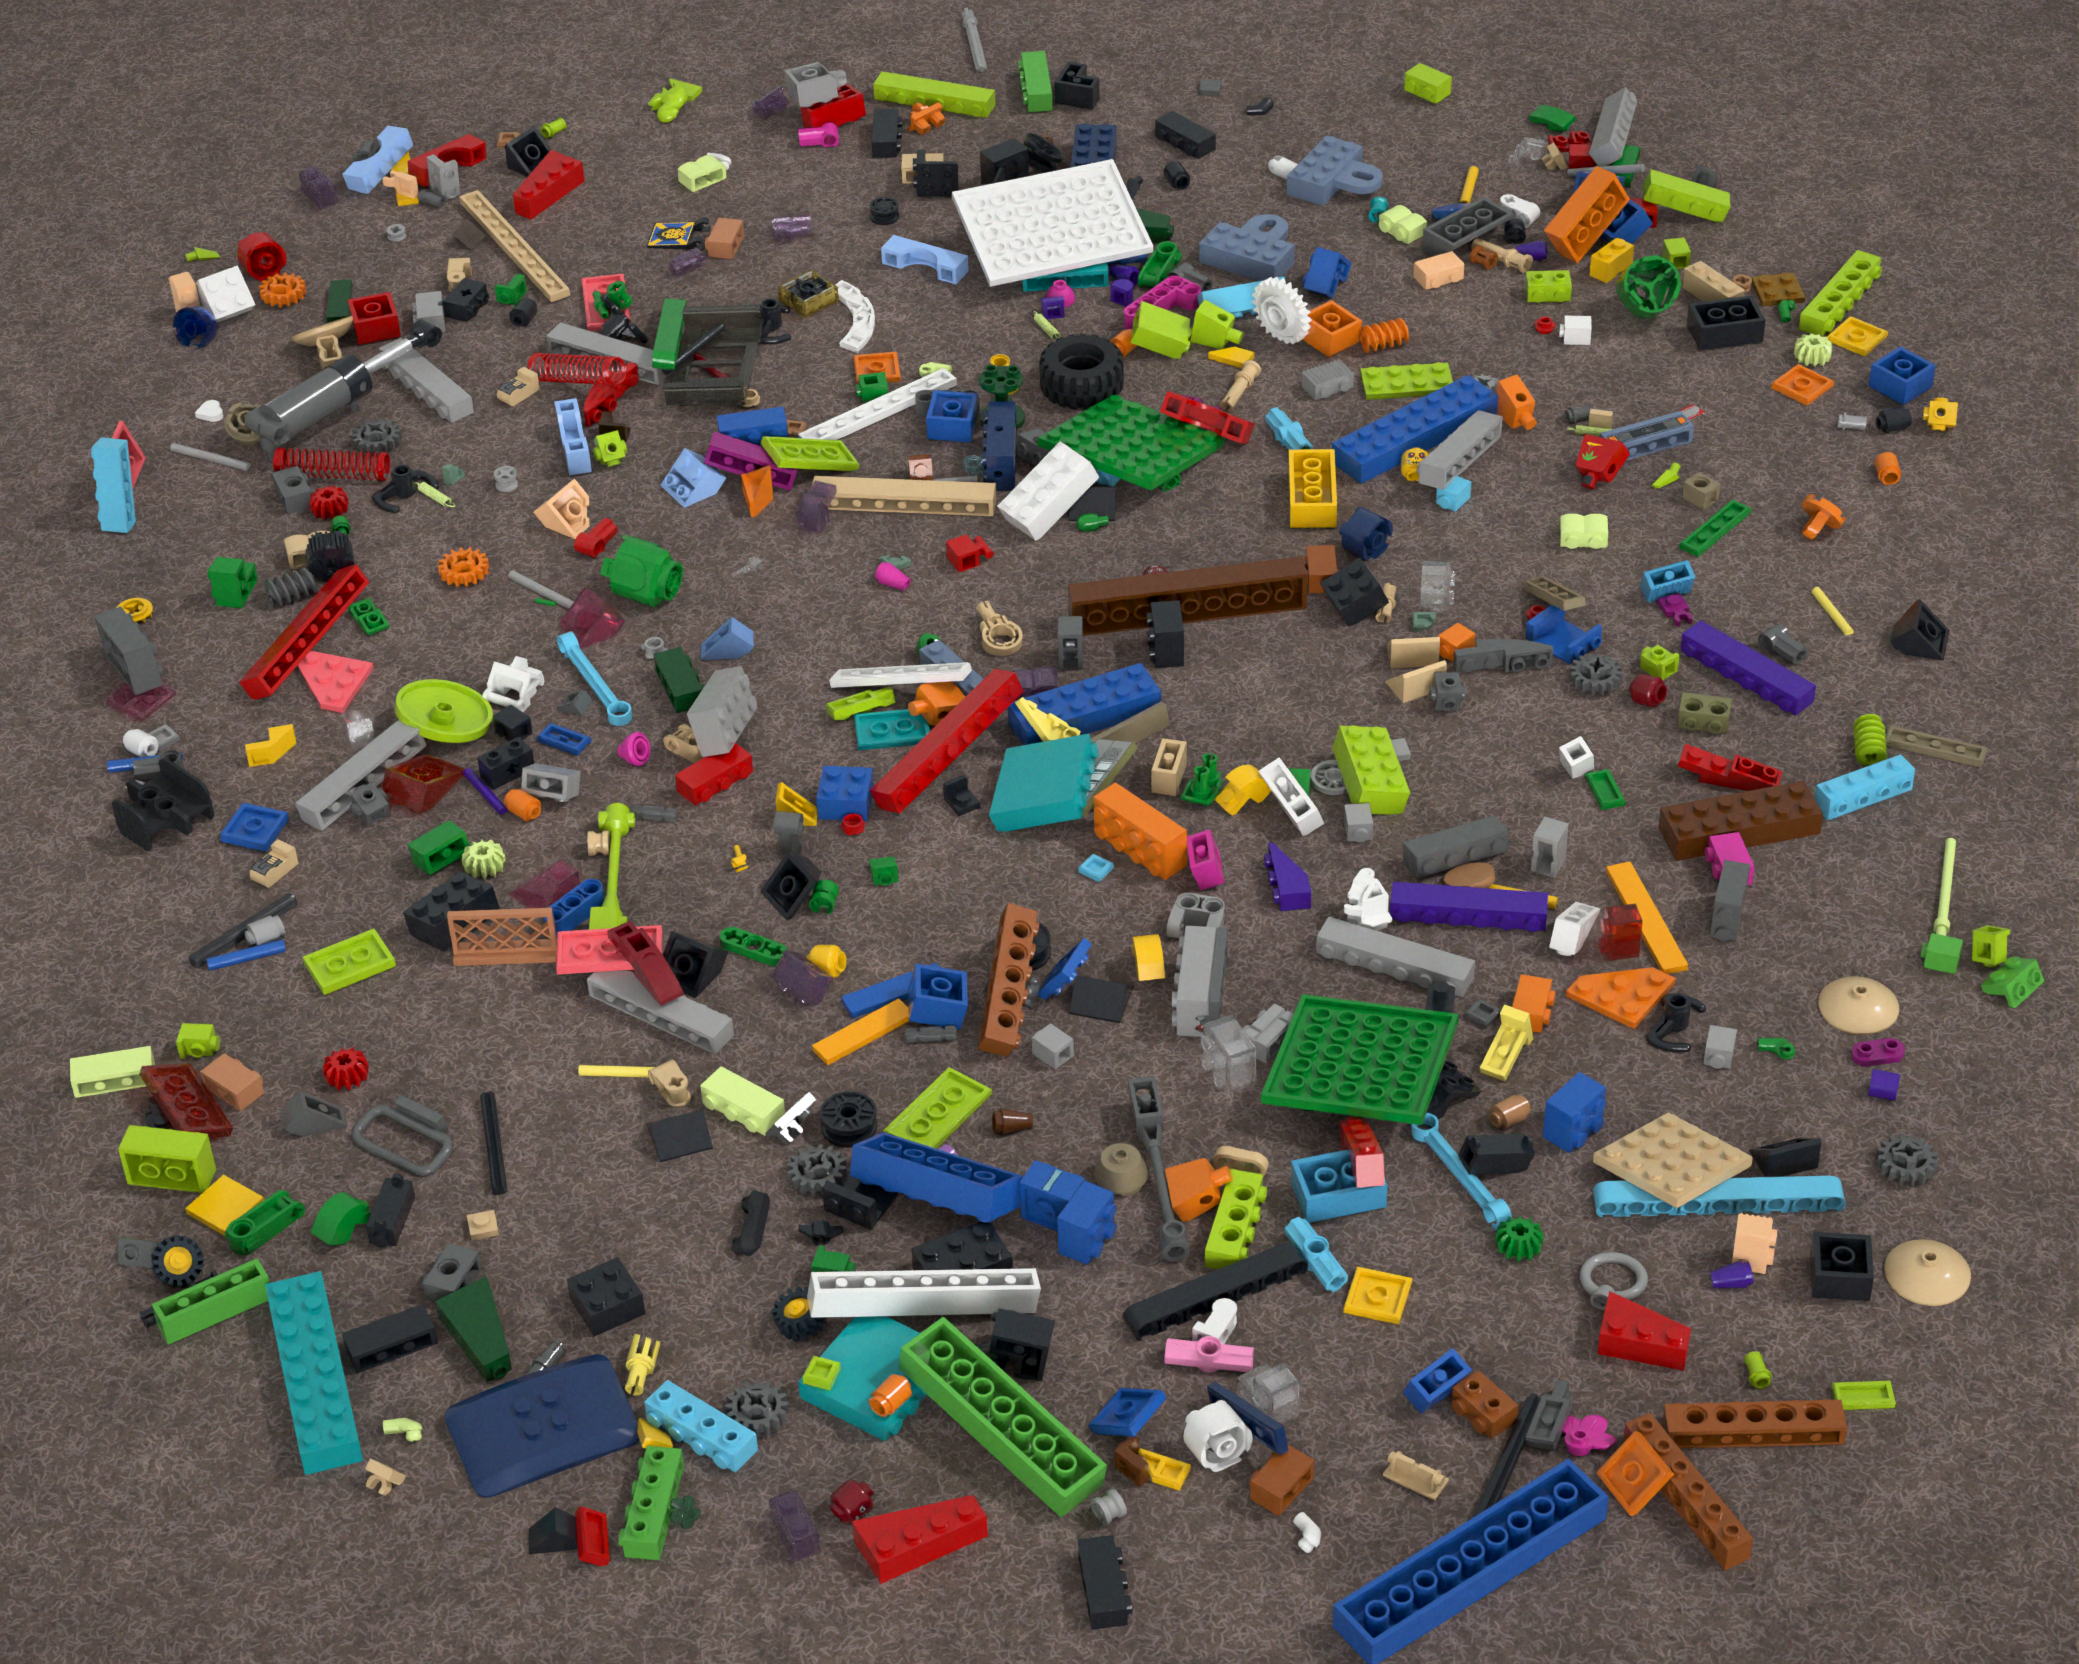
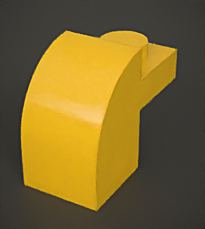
M1242 765L1232 770L1226 776L1230 782L1216 797L1215 801L1229 814L1235 815L1249 798L1260 803L1268 796L1271 790L1257 768L1252 765Z
M1159 934L1132 937L1131 953L1135 959L1137 979L1143 981L1165 978L1163 952Z

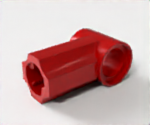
M604 518L588 533L581 532L578 534L574 543L575 551L597 558L596 556L604 551L605 544L618 533L617 526L611 519Z

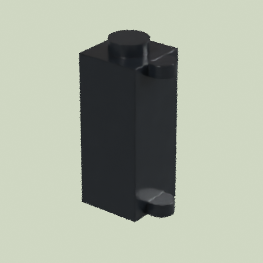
M1524 1133L1467 1135L1458 1157L1469 1175L1519 1173L1528 1169L1534 1157L1533 1137L1531 1135H1524Z
M395 1173L392 1178H385L366 1225L369 1243L378 1247L397 1245L415 1199L412 1180H404V1177L398 1173Z

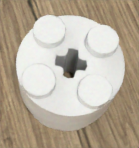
M1224 1400L1207 1405L1199 1411L1194 1410L1186 1417L1187 1425L1184 1430V1442L1205 1468H1210L1213 1472L1221 1471L1239 1463L1242 1460L1239 1456L1244 1450L1248 1452L1252 1445L1253 1437L1251 1430Z

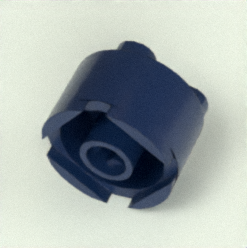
M1358 507L1348 522H1344L1340 527L1339 534L1342 535V547L1345 551L1365 561H1368L1370 558L1375 560L1386 551L1389 545L1386 543L1388 536L1392 537L1393 526L1390 520L1368 509Z

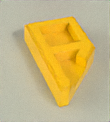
M1230 347L1208 353V359L1242 368L1245 361L1253 360L1254 352L1238 347Z
M638 1419L637 1434L642 1448L646 1449L647 1446L673 1447L668 1434L651 1425L646 1420Z
M1140 1448L1138 1454L1143 1456L1148 1463V1475L1151 1481L1180 1491L1191 1469V1464Z

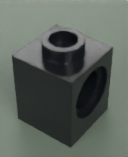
M513 705L507 706L492 716L495 733L501 737H506L504 739L508 742L517 737L523 740L533 734L530 717Z

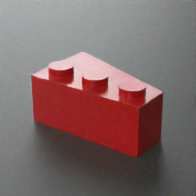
M845 84L837 89L838 97L832 98L831 101L813 103L810 107H800L804 129L818 128L825 123H833L838 128L849 121L855 122L859 118L866 116L863 93Z
M1609 1291L1600 1330L1598 1355L1684 1371L1691 1328Z

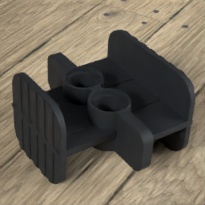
M166 758L159 760L161 773L144 785H141L134 779L126 782L129 797L134 802L129 805L117 799L112 802L114 817L121 834L139 847H142L145 851L152 849L150 836L162 828H175L181 833L189 835L193 832L192 818L200 813L210 820L214 818L213 804L207 786L199 778L191 775Z

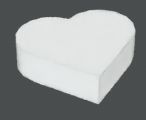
M208 400L195 412V416L198 419L215 422L223 418V411L218 401Z

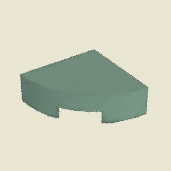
M447 464L442 467L444 483L452 486L465 476L464 471L454 464Z
M890 555L879 558L880 564L882 562H890L899 570L911 565V560L905 556L890 558Z
M1412 612L1413 632L1426 630L1436 621V612Z

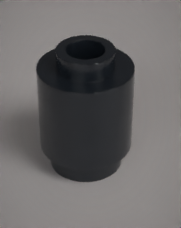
M1173 161L1165 166L1163 174L1173 188L1183 190L1189 186L1190 175L1180 162Z
M530 298L521 299L509 314L511 322L517 326H528L537 314V304Z
M1903 407L1880 411L1876 417L1877 428L1882 429L1884 433L1905 430L1912 424L1910 410Z

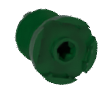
M989 364L984 367V371L979 375L978 382L983 390L995 394L991 398V402L1013 401L1008 393L1021 387L1023 375L1020 373V368L1016 365L996 366ZM1016 405L1017 428H1021L1025 422V414L1022 408ZM988 406L980 413V423L982 426L984 424V411H988Z

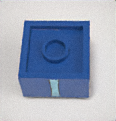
M1035 1160L1019 1182L1021 1218L1058 1232L1057 1217L1083 1181H1085V1178Z

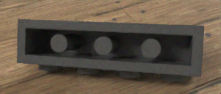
M1493 815L1403 842V863L1418 879L1509 851L1508 829Z

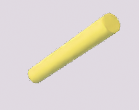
M1819 587L1813 588L1812 594L1844 635L1853 634L1854 630Z
M579 1065V1076L649 1077L648 1070L655 1067Z

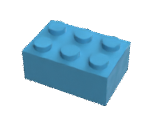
M1348 1150L1291 1161V1186L1304 1219L1308 1223L1387 1207L1388 1184L1386 1179L1383 1186L1357 1188L1353 1180Z

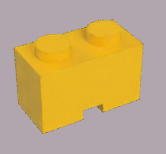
M1615 238L1591 255L1589 275L1608 283L1618 273L1623 272L1633 263L1634 245L1623 239Z

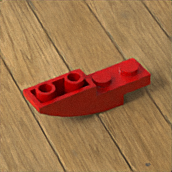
M629 362L626 365V377L620 385L594 384L584 403L585 426L590 427L595 422L598 423L603 411H614L617 406V397L620 398L631 386H636L639 381L637 364ZM622 369L619 370L618 377L614 383L620 379ZM613 372L612 381L615 379L617 372Z
M1688 744L1684 745L1677 765L1683 769L1700 774L1698 782L1744 791L1778 786L1783 771L1737 754H1735L1733 761Z

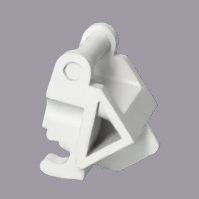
M516 656L510 666L494 661L487 682V689L482 697L489 703L492 702L504 707L513 705L524 712L531 705L530 698L537 692L536 687L544 685V676L542 671L528 667L527 659ZM512 688L519 692L520 699L517 701L502 695H505Z
M1363 868L1353 880L1352 887L1348 892L1350 904L1344 905V913L1348 914L1347 920L1349 923L1372 930H1380L1386 928L1387 923L1392 922V917L1388 912L1389 895L1379 880L1374 878V871L1370 868Z

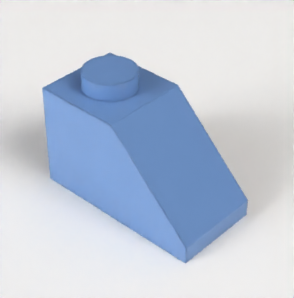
M731 617L701 644L700 660L741 658L753 649L754 631Z

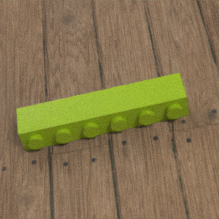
M883 71L873 83L874 99L912 106L916 103H921L923 106L927 105L928 107L939 102L943 106V111L985 118L989 116L995 107V90Z

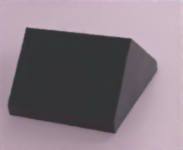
M535 126L505 145L508 169L527 177L552 150Z
M1089 487L1069 508V521H1077L1079 516L1089 513L1097 514L1098 517L1108 515L1109 521H1115L1116 488Z
M1076 976L1069 1014L1121 1023L1134 985Z
M703 1109L646 1123L660 1162L713 1149Z
M1799 1137L1749 1149L1764 1177H1782L1818 1168L1822 1143L1820 1138Z

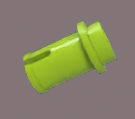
M558 118L549 124L544 123L540 129L541 135L544 138H553L555 134L566 129V122L562 118Z
M1756 1351L1748 1353L1744 1357V1362L1750 1374V1384L1757 1389L1767 1388L1771 1383L1772 1374L1766 1369L1762 1354Z

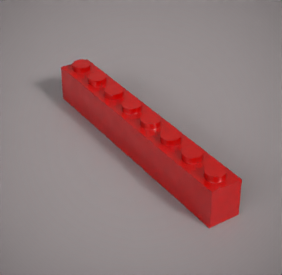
M357 564L337 570L239 681L251 699L257 700L271 696L370 583Z
M994 669L873 786L870 792L878 807L885 811L900 814L1024 692L1015 672Z

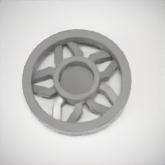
M1336 760L1320 762L1312 769L1311 783L1316 790L1329 795L1347 793Z

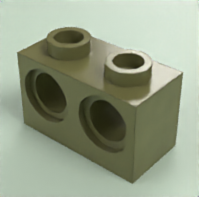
M1683 692L1677 728H1685L1689 731H1708L1713 734H1727L1732 698Z

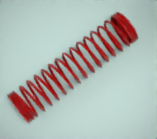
M535 353L529 358L527 369L532 371V363L534 361V371L536 373V361L541 356L539 370L542 378L538 376V381L617 386L624 381L627 372L624 360L616 356ZM542 359H543L544 362H545V364H544V370H545L544 374H542V372H541V362H542ZM552 360L554 361V367H555L553 374H552V371H551V363H552ZM559 360L560 369L559 373L557 374L556 365L557 361ZM563 360H564V363H565L564 374H562V369H561V368H562V362H563ZM568 360H569V363H570V371H569V374L567 373V363H568ZM615 360L617 364V375L615 379L612 381L611 378L614 372V366L612 361ZM618 360L620 362L622 372L620 379L616 383H614L619 373V365L617 362ZM573 361L575 362V372H574V375H573V372H572V364H573ZM584 361H585L586 370H585V374L583 375V370H582V369H583V363H584ZM578 362H580L581 368L579 375L577 371ZM589 362H590V364H591V372H590V375L588 374V364H589ZM594 363H596V373H595V376H594V373H593V365H594ZM601 363V375L599 376L598 369L599 364ZM610 364H611V365H612V373H611V376L609 377V366H610Z
M278 447L275 450L273 457L274 472L280 471V468L282 470L286 469L287 464L288 468H290L291 451V468L294 466V450L292 448L288 451V458L286 448ZM297 448V450H296V452H295V466H297V453H298V451H299V465H298V467H299V469H300V467H301V451H300L299 448ZM306 448L302 452V469L304 473H306L305 470L308 467V451ZM311 449L309 453V469L311 475L316 478L317 475L315 476L312 472L315 468V451ZM320 449L316 454V469L320 478L324 477L319 472L322 468V458L324 473L329 479L331 476H328L326 472L329 468V459L331 473L335 479L338 478V476L334 475L336 461L338 473L342 479H345L341 475L343 462L346 476L350 480L353 478L348 476L350 463L356 480L360 479V477L357 478L355 476L357 464L363 480L367 479V477L363 478L362 476L364 465L367 476L371 481L374 477L378 481H386L387 478H384V474L390 473V456L387 452H381L379 456L375 452L373 462L369 451L366 454V460L363 451L359 453V459L356 451L350 457L348 450L345 452L344 457L341 450L338 452L337 457L335 450H332L330 457L327 449L324 451L323 457ZM306 451V466L304 468V453ZM313 451V466L311 468V454ZM320 452V467L318 468V454ZM326 452H327V467H325V455H326ZM333 452H334V468L332 467V456H333ZM340 452H341V468L339 467ZM347 453H348V469H347V467H346ZM354 454H355V459H356V460H355V469H354V466H353ZM361 454H362V459H363V461H362V470H361V462H360V461H361ZM368 455H369V458H370L369 470H368ZM375 456H376V458H377L376 471H375ZM373 464L374 477L370 478L369 473Z

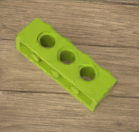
M1230 1169L1233 1181L1227 1183L1224 1188L1205 1248V1267L1221 1269L1248 1258L1249 1248H1246L1247 1243H1253L1255 1227L1252 1226L1253 1223H1259L1261 1207L1258 1206L1259 1203H1265L1267 1196V1187L1263 1186L1262 1174Z

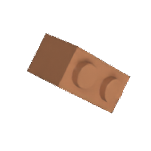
M718 218L715 226L711 227L710 236L705 240V249L708 250V257L734 258L744 237L743 220Z
M225 1053L200 1071L204 1088L240 1112L264 1094L263 1079L260 1074L255 1070L251 1071L238 1059H233Z

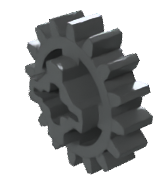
M374 418L373 422L366 420L364 425L358 424L359 429H353V444L355 449H359V452L369 451L371 454L372 452H377L378 455L382 451L388 453V449L395 450V445H400V439H402L399 425H394L393 420L386 422V418H383L381 421Z
M1588 653L1587 658L1579 656V661L1573 660L1569 676L1570 683H1574L1575 689L1582 688V693L1591 691V695L1594 696L1595 692L1604 695V691L1612 693L1613 688L1618 689L1620 683H1622L1623 672L1622 666L1618 665V661H1610L1609 655L1603 658L1601 653L1594 657L1591 653Z
M1900 1133L1898 1139L1891 1135L1889 1136V1142L1885 1140L1881 1142V1147H1878L1876 1166L1881 1167V1175L1889 1174V1181L1898 1179L1899 1185H1903L1905 1181L1909 1182L1911 1186H1914L1915 1181L1925 1184L1926 1178L1932 1179L1934 1172L1937 1170L1938 1153L1933 1152L1934 1146L1932 1144L1925 1145V1138L1918 1141L1915 1140L1914 1134L1910 1138H1906L1903 1133Z
M819 1144L817 1149H813L811 1145H808L807 1151L798 1149V1156L791 1155V1162L787 1163L788 1182H792L794 1190L800 1188L802 1195L807 1191L811 1192L812 1197H815L817 1192H821L823 1195L822 1187L827 1181L841 1185L843 1178L847 1177L846 1159L842 1158L840 1151L833 1153L832 1146L823 1149V1145Z
M756 1380L753 1386H750L748 1382H744V1389L741 1390L735 1387V1396L728 1395L727 1397L728 1404H725L726 1415L755 1432L757 1438H759L760 1432L770 1436V1429L774 1428L779 1431L781 1429L780 1422H787V1414L789 1413L786 1393H781L779 1385L771 1388L770 1381H767L765 1385H760V1381Z

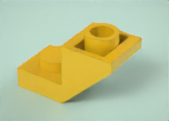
M293 724L268 728L269 741L245 744L249 767L275 763L296 744Z

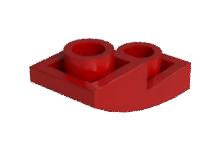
M1571 131L1568 138L1561 135H1549L1547 145L1549 146L1554 142L1560 152H1569L1570 144L1592 145L1593 141L1591 135L1587 132Z

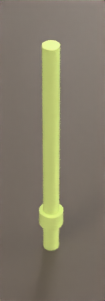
M1948 838L1945 843L1938 916L1934 921L1933 928L1936 934L1944 936L1950 930L1948 914L1956 840L1953 838Z

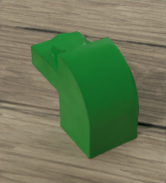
M346 1192L337 1193L328 1199L318 1212L311 1233L328 1245L346 1244L351 1238L355 1225L368 1222L372 1209L368 1207L369 1204L364 1200L353 1198Z

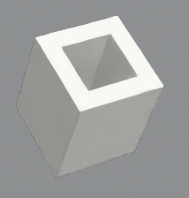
M1565 316L1564 324H1560L1559 337H1564V344L1590 345L1591 316Z
M1581 736L1559 747L1560 762L1572 779L1594 769V755Z

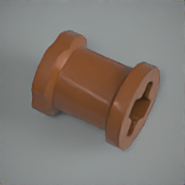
M1480 245L1472 249L1470 253L1471 263L1481 264L1487 270L1497 264L1498 254L1496 252H1488Z

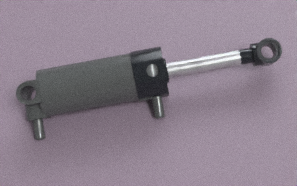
M420 319L412 326L410 336L364 363L354 355H345L310 378L250 411L245 417L244 424L248 429L259 435L262 449L267 451L269 461H273L274 452L278 447H281L292 437L347 405H350L352 412H358L360 410L358 400L369 394L372 390L370 374L416 347H435L441 340V329Z

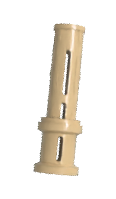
M1480 238L1474 239L1472 243V249L1480 245L1488 252H1496L1498 260L1503 262L1506 267L1512 266L1519 269L1521 273H1525L1532 266L1533 257L1528 254H1520L1516 249H1504Z
M1247 360L1243 363L1242 370L1235 375L1234 384L1219 404L1222 410H1226L1229 406L1227 411L1231 412L1244 391L1252 387L1254 378H1257L1261 373V367L1258 363L1252 360Z

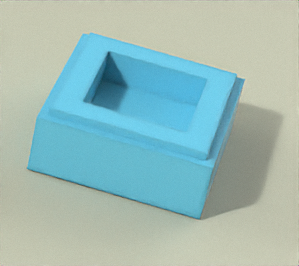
M1092 854L1078 868V872L1100 882L1114 868V863Z

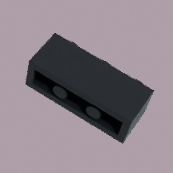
M874 109L871 140L872 158L897 157V151H901L903 116L899 117V109Z
M1174 111L1155 120V136L1159 140L1170 143L1174 148L1181 149L1189 156L1192 155L1200 159L1216 150L1215 133Z
M424 1304L342 1333L345 1350L356 1374L438 1344L435 1327Z
M1113 1535L1078 1539V1559L1091 1630L1128 1625L1127 1615L1133 1614L1131 1596H1125L1124 1590L1128 1589L1126 1571H1120L1119 1565H1123L1121 1546H1115Z

